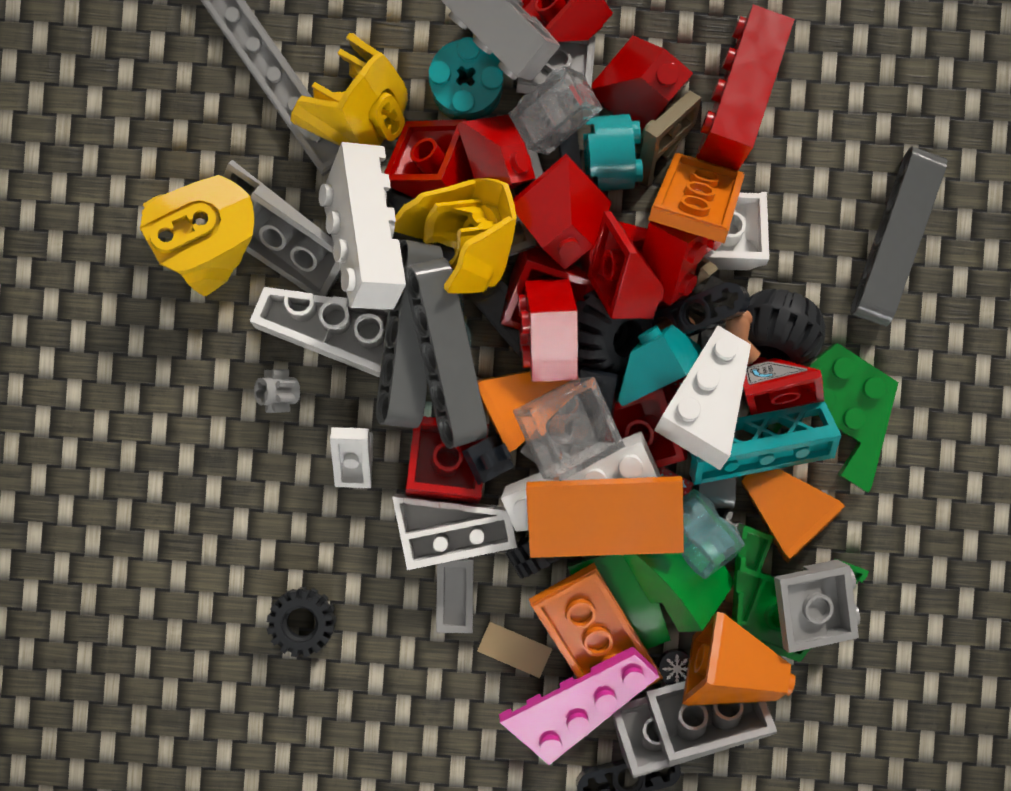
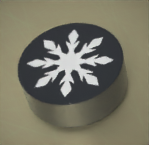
M670 649L660 656L657 667L663 677L662 680L666 684L672 685L686 681L689 654L681 649Z

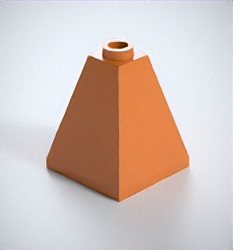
M529 370L477 380L482 404L496 433H498L502 443L506 444L509 452L517 449L577 393L576 387L579 385V377L578 380L532 382Z
M781 469L741 476L743 478L742 485L768 533L773 536V542L779 553L787 563L824 530L845 507L836 498Z
M716 612L704 630L697 631L693 635L682 704L697 706L778 701L783 696H790L795 686V675L790 673L791 664L727 615Z

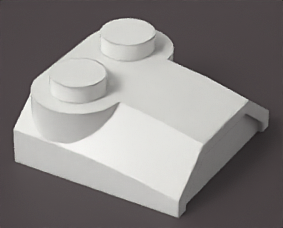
M767 192L739 193L725 243H722L717 250H711L704 255L706 259L718 267V270H751L767 265L769 261Z

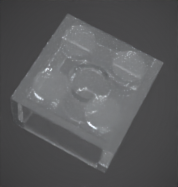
M595 377L571 380L513 410L542 478L546 480L563 481L625 447Z

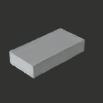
M465 558L437 564L436 633H473L474 559Z

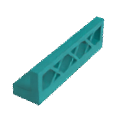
M825 401L738 417L735 431L743 429L754 434L752 440L740 441L734 438L731 455L720 470L690 453L692 460L689 474L693 484L697 485L835 458L842 435ZM819 415L824 426L813 428L802 423V420L806 417ZM779 423L790 429L788 433L778 435L766 428L769 424Z

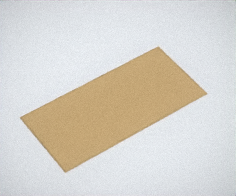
M489 622L477 652L540 678L552 648Z

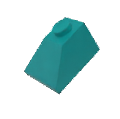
M673 324L662 330L658 326H654L638 336L640 342L631 351L618 399L621 406L685 377L702 352L700 345Z

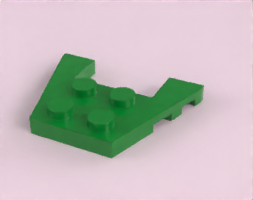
M835 343L807 367L821 370L824 401L839 431L857 442L838 475L862 491L869 493L875 477L899 382L845 347ZM779 423L769 424L766 429L777 434L782 425Z
M739 523L737 527L738 537L736 541L732 620L778 655L801 662L810 649L791 653L783 649L774 581L775 576L761 572L773 536ZM839 560L850 565L856 578V584L858 582L862 583L868 576V570Z

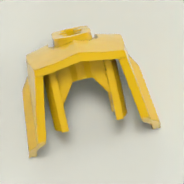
M349 33L346 40L367 63L340 49L337 53L343 60L349 62V75L354 80L346 91L332 92L314 82L312 85L314 98L301 95L291 113L290 121L339 146L341 142L380 146L384 139L388 141L395 140L403 130L405 124L403 114L408 101L407 88L393 65L382 53L363 42L354 33Z
M216 175L169 193L155 196L143 204L144 209L142 210L140 230L160 265L181 274L187 284L203 296L211 294L228 281L233 270L240 264L252 239L254 230V210L251 196L243 188L223 176ZM199 218L207 221L204 225L192 224L194 220ZM163 231H169L173 234V238L169 242H162L158 235Z
M477 178L423 192L412 201L404 204L395 215L394 232L423 239L425 244L439 242L454 248L455 255L449 261L454 270L444 284V289L448 293L484 292L488 287L496 286L501 280L507 265L517 219L513 197L507 183L492 178Z

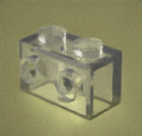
M563 65L561 68L550 72L545 82L536 90L524 95L519 100L518 105L508 114L528 150L548 155L603 108L584 75Z

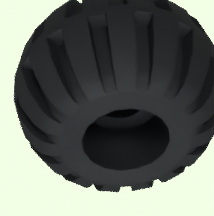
M766 289L750 297V304L747 310L752 315V322L750 324L748 340L761 352L759 357H765L767 360L778 358L808 366L816 359L824 346L826 326L823 315L814 302L808 298H803L801 294L791 293L789 290Z
M592 290L583 296L585 301L579 300L576 302L578 310V364L582 368L586 366L622 376L626 372L631 351L640 342L638 336L655 326L654 318L611 319L596 291Z

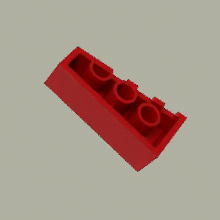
M754 4L746 18L739 17L732 35L733 38L737 39L735 48L729 47L723 61L722 69L726 70L723 80L718 79L711 100L715 101L712 112L708 111L703 121L700 132L704 134L695 158L737 171L740 169L754 147L795 19Z

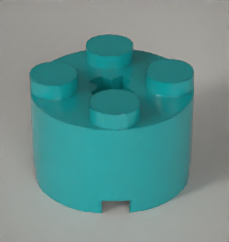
M464 37L443 46L436 53L429 67V83L434 102L444 115L454 120L466 119L470 121L489 116L497 108L503 92V71L498 66L500 60L493 52L489 55L474 43V38ZM463 76L467 79L473 77V85L469 86L467 83L460 85V78Z
M630 114L584 117L583 125H590V133L583 134L586 175L593 177L594 183L602 191L634 189L635 182L643 181L642 160L635 157V144L641 143L640 122L632 121Z

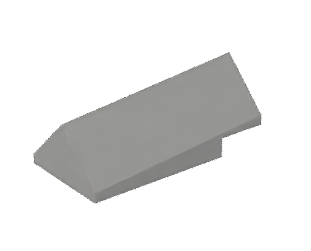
M231 160L226 167L223 177L235 182L251 196L254 210L253 236L246 252L307 293L327 296L341 275L339 262H335L333 257V239L235 161Z
M686 681L646 691V697L627 702L613 714L621 755L632 777L636 778L777 734V729L767 703L684 705L682 701Z

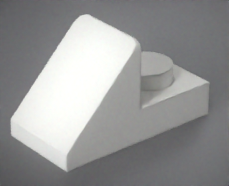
M332 427L330 444L335 487L371 488L373 433L369 432V429Z

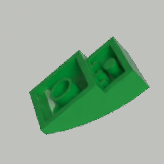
M683 519L684 553L623 555L649 602L662 603L679 632L703 631L734 586V580L712 548Z
M623 555L586 556L567 563L571 575L595 563L646 649L671 641L659 603L649 602Z

